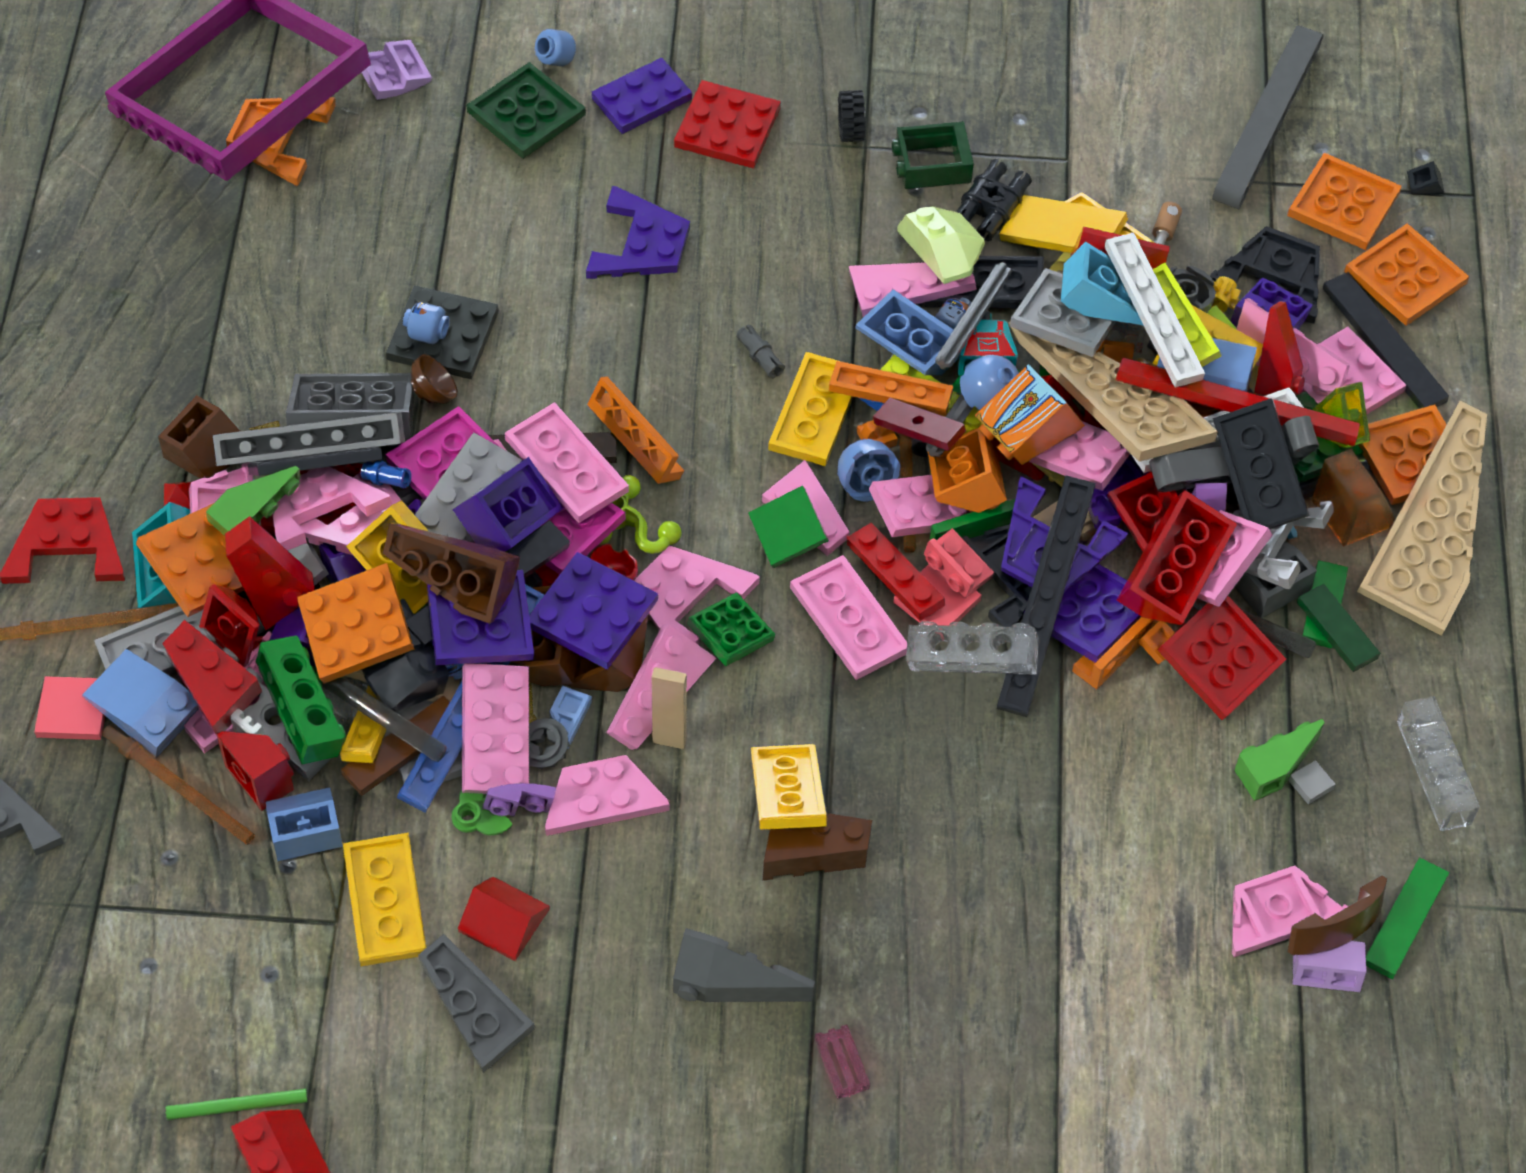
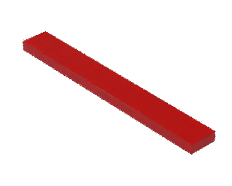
M1122 358L1116 380L1227 412H1233L1270 399L1206 380L1174 387L1166 369L1127 358ZM1274 400L1281 425L1293 418L1310 416L1317 437L1355 446L1360 423Z

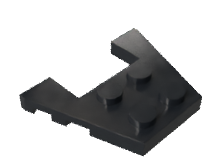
M1265 226L1243 245L1239 253L1234 257L1228 258L1223 267L1218 271H1213L1210 275L1214 282H1216L1217 278L1224 276L1231 278L1236 284L1243 272L1260 279L1263 277L1279 286L1297 292L1298 296L1303 300L1313 304L1305 321L1314 324L1318 314L1317 300L1320 246Z
M1010 525L987 530L984 532V535L973 538L961 537L994 571L992 578L1010 597L989 610L988 618L1005 636L1011 633L1024 616L1032 587L1001 571Z

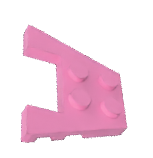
M331 467L310 469L307 473L300 475V485L290 496L285 494L278 501L279 506L273 513L276 540L285 549L291 550L307 543L305 532L299 527L300 524L352 502L368 517L389 508L392 505L390 495Z
M361 472L353 477L388 493L392 505L401 501L389 484L374 485L369 480H363ZM356 505L329 525L314 518L300 524L299 527L305 532L309 543L318 546L322 543L336 546V550L339 552L353 555L346 546L387 509L367 517Z
M669 545L634 581L658 593V601L648 614L649 621L652 620L658 630L661 629L662 625L670 624L699 645L700 638L681 625L679 621L716 584L730 594L737 592L745 599L759 584L760 577L754 573Z

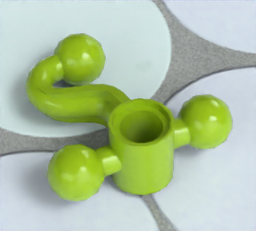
M623 476L622 478L629 485V492L612 503L625 511L626 520L615 530L621 529L626 525L635 527V543L639 549L650 554L660 553L666 550L669 545L676 544L681 538L682 530L679 524L674 521H666L659 526L657 532L659 539L652 542L647 539L648 527L646 520L636 509L628 505V499L635 498L640 493L641 484L634 476ZM613 532L599 545L607 544L611 540Z

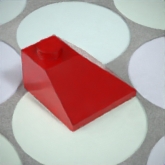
M213 584L209 587L199 627L206 629L215 638V642L223 649L226 647L238 657V663L245 667L249 663L260 626L255 610L246 599L240 597L232 589Z

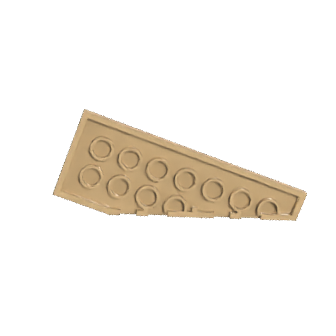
M1009 321L1008 326L1012 337L1139 462L1216 442L1218 431L1184 399L1174 396L1169 397L1163 393L1117 381L1116 376L1120 363L1100 352L1095 353L1093 357L1078 353L1072 349L1012 328Z
M1459 401L1357 591L1439 635H1442L1470 583L1471 573L1469 570L1473 555L1472 542L1479 498L1478 485L1482 469L1481 456L1487 422L1486 413L1462 401Z

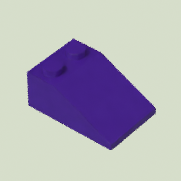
M528 456L452 510L476 544L505 552L561 511L563 506Z

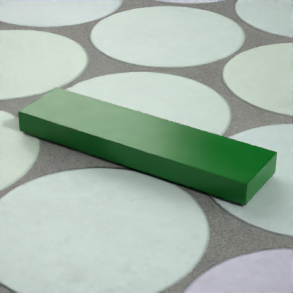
M1419 857L1366 955L1367 967L1393 980L1450 872Z

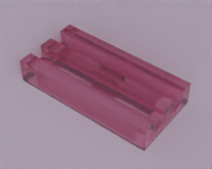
M842 1025L838 1030H835V1028L829 1029L828 1033L822 1034V1032L816 1033L815 1041L837 1099L869 1090L870 1082L848 1025ZM839 1038L844 1040L860 1084H855ZM831 1041L848 1085L847 1088H842L826 1042Z

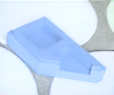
M562 685L550 709V718L564 726L569 733L568 741L571 745L592 703V696Z

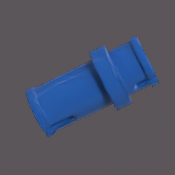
M378 460L375 463L366 461L361 468V478L365 481L369 480L372 484L378 486L389 484L406 488L411 482V471L407 468L388 466L384 461Z

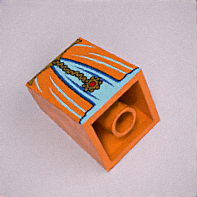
M1029 364L975 414L976 418L982 423L978 429L990 441L996 438L1001 443L997 446L998 450L1009 461L1014 457L1021 465L1085 426L1067 402Z

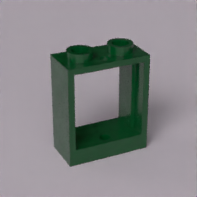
M964 121L897 127L896 139L892 140L891 146L893 157L898 156L896 172L897 177L903 179L904 189L972 183L974 163ZM952 146L955 163L910 167L908 150Z

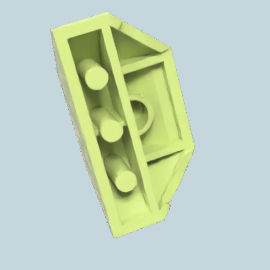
M933 206L923 207L916 212L906 214L897 226L901 236L943 284L971 276L974 270L973 266L985 245L984 238L961 213Z

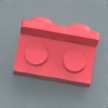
M953 528L938 540L933 538L927 543L924 555L928 564L933 569L939 570L946 578L950 588L955 592H959L964 598H967L994 575V571Z

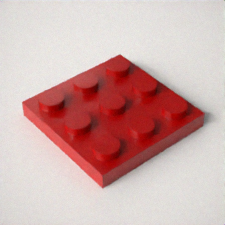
M701 80L674 138V147L754 169L781 109V101Z
M1229 596L1225 598L1219 607L1207 602L1157 649L1221 720L1225 719L1286 660L1282 653Z

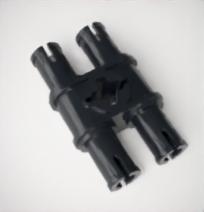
M993 159L985 172L974 178L973 185L968 192L962 195L961 205L956 211L961 213L968 222L971 221L975 214L985 218L976 229L982 237L988 233L984 241H991L999 227L1005 225L1010 220V215L1018 204L1022 203L1023 193L1032 183V178L1028 173L1025 174L1022 180L1020 179L1024 171H1018L1008 186L998 182L1007 171V166L1003 161L1000 162L997 168L995 167L999 159Z

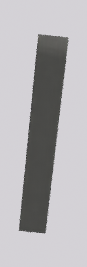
M1297 25L1217 182L1212 200L1236 209L1241 208L1317 55L1323 39V33Z

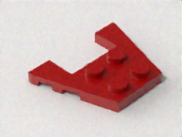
M100 497L38 499L0 572L2 584L30 583L33 556L96 554L94 574L96 582L125 581L124 571Z

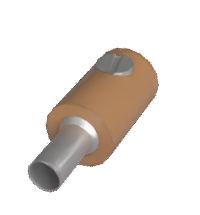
M1165 202L1162 205L1152 231L1153 236L1156 238L1154 243L1164 245L1165 241H1170L1173 238L1182 214V208L1178 204Z

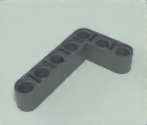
M1310 416L1293 418L1282 425L1294 465L1319 447ZM1221 447L1174 452L1155 457L1149 461L1157 490L1160 493L1193 489L1195 483H1232Z

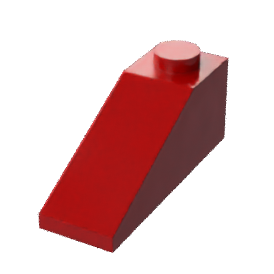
M1279 301L1269 309L1254 393L1266 396L1290 387L1296 396L1302 392L1305 378L1302 377L1303 363L1286 302Z

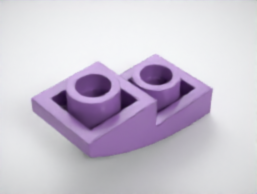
M518 783L489 788L482 809L489 810L498 816H515L518 806L525 807L528 811L535 813H549L556 787Z

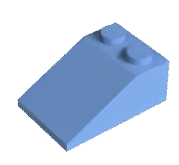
M125 649L82 694L83 698L155 758L184 729V725L199 709L190 691L178 681L128 649Z

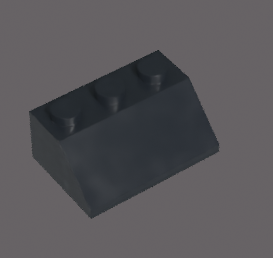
M403 598L400 602L405 619L408 620L414 614ZM411 630L409 632L414 650L361 669L364 678L387 715L443 694L450 675L445 665L435 664L434 646L431 644L424 649L421 646L422 642Z

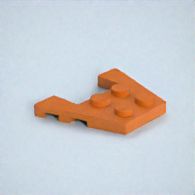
M330 97L305 119L328 123L336 106L335 97ZM282 98L246 99L226 139L227 147L283 102ZM293 127L252 162L298 186L307 168L306 159L282 154L295 128Z

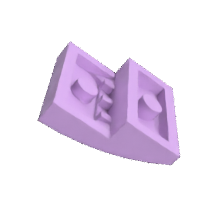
M411 40L385 42L383 51L368 52L371 65L362 71L377 100L415 90L431 82L432 79Z

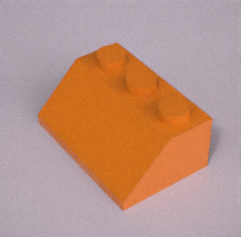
M978 428L963 434L949 451L945 450L940 457H931L928 452L934 494L937 502L980 513L986 509H994L1002 502L1007 501L998 454L991 441Z

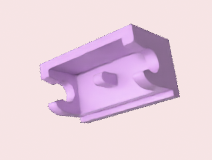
M1350 941L1324 952L1293 955V985L1360 992L1366 975L1365 942Z

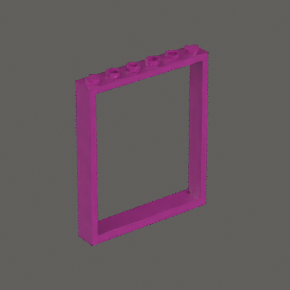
M223 0L105 91L109 103L108 109L111 113L115 114L116 118H122L134 129H140L147 133L154 141L158 140L167 145L171 151L184 155L191 163H197L210 174L214 173L228 181L369 67L371 62L366 43L288 0ZM251 9L338 56L335 61L221 152L134 101Z

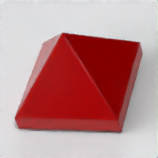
M191 482L164 483V506L172 502L190 509L189 488Z

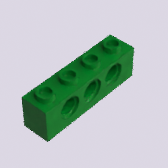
M297 635L261 642L255 662L301 764L338 757L342 744L345 742V731L342 724L337 723L333 714V704L330 698L325 697L318 673L313 671L307 648L302 647Z

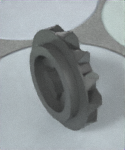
M541 718L529 724L530 766L542 770L549 766L555 767V763L560 759H565L567 747H570L568 741L569 733L560 722L551 718ZM545 737H548V740L555 745L546 747L545 752H543L535 744L544 742Z

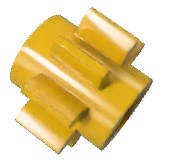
M1219 277L1213 285L1216 296L1212 307L1217 306L1222 312L1227 311L1228 307L1234 310L1239 301L1241 290L1237 289V284L1231 278Z

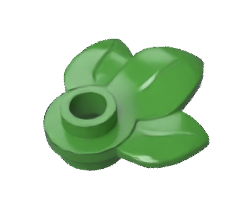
M462 789L459 794L460 803L453 809L451 816L453 825L459 831L474 832L477 830L488 836L506 832L512 827V822L506 816H498L489 810L482 809L487 794L462 793ZM467 815L474 817L472 820H463Z

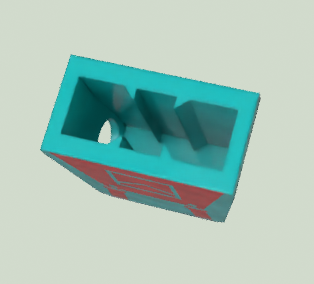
M989 311L985 313L960 352L958 375L964 374V368L967 364L985 355L1002 356L1016 367L1018 354L1006 321L992 320V314Z

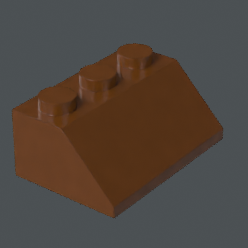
M551 586L531 588L545 595ZM531 630L534 650L533 660L511 661L509 665L529 667V682L543 687L573 684L578 654Z
M648 615L608 670L578 654L573 684L568 686L577 689L619 692L630 687L642 665Z

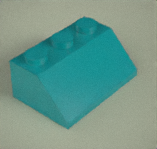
M169 502L132 532L138 610L149 611L179 606L138 548L136 542L138 537L190 514V509Z

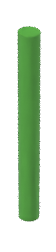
M305 1088L166 1106L167 1120L306 1103L308 1102L307 1090Z

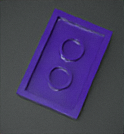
M661 57L593 90L592 100L620 133L624 134L692 100V91Z

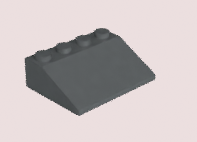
M411 373L295 374L286 410L287 426L401 412L405 441L412 437L414 391L410 383L412 379ZM393 444L388 446L396 448L401 444Z

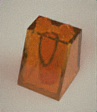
M1352 449L1324 460L1312 502L1315 507H1321L1320 502H1332L1334 512L1327 524L1343 547L1393 526L1395 518L1384 494Z

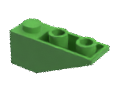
M294 466L227 489L206 511L208 522L225 536V533L249 516L257 523L263 517L269 518L279 506L278 501L285 494L290 496L299 487V480L301 479L299 468Z
M1323 719L1313 723L1304 722L1286 735L1282 733L1270 738L1267 743L1258 747L1254 745L1249 746L1239 754L1234 771L1254 801L1284 787L1290 775L1295 772L1319 739L1325 723Z

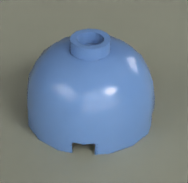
M982 356L973 360L964 368V374L960 377L961 393L971 408L975 406L981 410L1019 372L1008 359L1002 356Z
M872 439L858 440L850 444L842 452L838 460L837 474L843 488L851 497L859 501L874 500L869 491L873 481L898 479L900 473V463L893 451L882 442Z

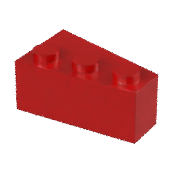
M250 516L225 533L226 556L266 630L300 607L297 597L314 591L313 573Z
M186 620L162 643L168 657L215 735L221 731H226L232 725L231 715L238 708L244 712L262 692L259 681L254 675Z

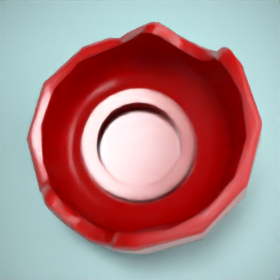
M605 544L596 548L590 555L592 560L633 581L638 576L637 560L629 554L627 549L617 552L610 544Z

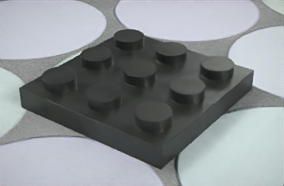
M414 285L387 349V360L412 366L416 358L425 354L441 363L450 375L472 380L498 315V304ZM418 302L442 307L445 310L446 316L450 319L446 337L443 340L439 339L435 344L411 339L408 336L407 327L403 326L406 310L412 309Z

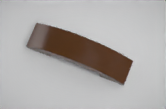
M1382 875L1360 887L1358 902L1327 919H1323L1314 913L1292 925L1288 953L1291 955H1306L1324 952L1342 946L1362 935L1373 925L1381 912L1387 878Z

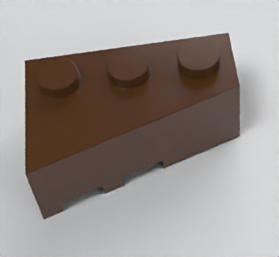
M826 813L827 826L770 829L763 863V881L772 880L773 876L793 874V877L803 876L804 872L824 870V873L865 868L872 820Z

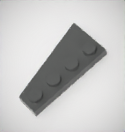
M445 934L418 955L422 967L483 1073L535 1029L534 1023Z

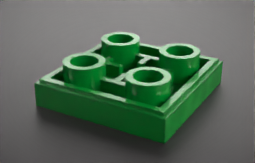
M803 485L748 512L773 568L829 541Z
M737 592L688 617L687 625L725 667L771 643L776 635Z

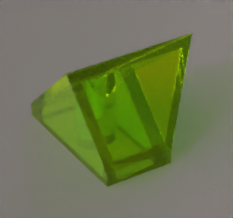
M1355 382L1335 388L1312 409L1360 423L1355 445L1370 441L1362 382ZM1332 441V442H1334V443H1336V444H1338V445H1340V446H1342V447H1345V448L1352 447V446H1349V445H1346V444H1342V443H1338V442Z

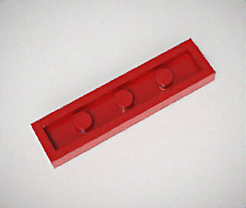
M872 523L846 537L847 545L919 621L945 606V598Z

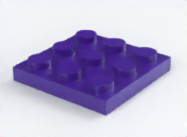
M577 552L529 615L531 630L608 670L657 603L658 593Z
M1100 564L1096 565L1064 593L1051 636L1096 663L1141 618L1140 615L1117 601L1127 580Z
M517 570L514 586L493 623H487L461 614L453 608L454 603L451 600L449 602L443 596H437L430 590L431 585H427L436 665L533 660L534 650L523 570Z

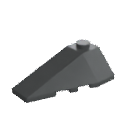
M688 928L685 929L673 976V993L678 994L682 999L687 1001L700 1000L703 1002L813 1001L815 992L814 980L780 965L767 967L757 959L758 955L747 951L745 955H741L727 949L729 942L721 938Z

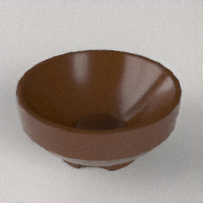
M422 354L412 363V379L410 383L413 386V391L420 399H424L428 403L447 404L457 397L458 390L453 378L436 359Z

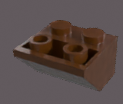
M196 395L158 438L163 458L201 479L213 477L215 473L224 471L231 465L217 466L213 435L239 432L240 430L220 408Z

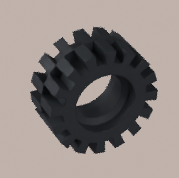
M862 90L839 91L838 126L841 142L864 141L866 117Z

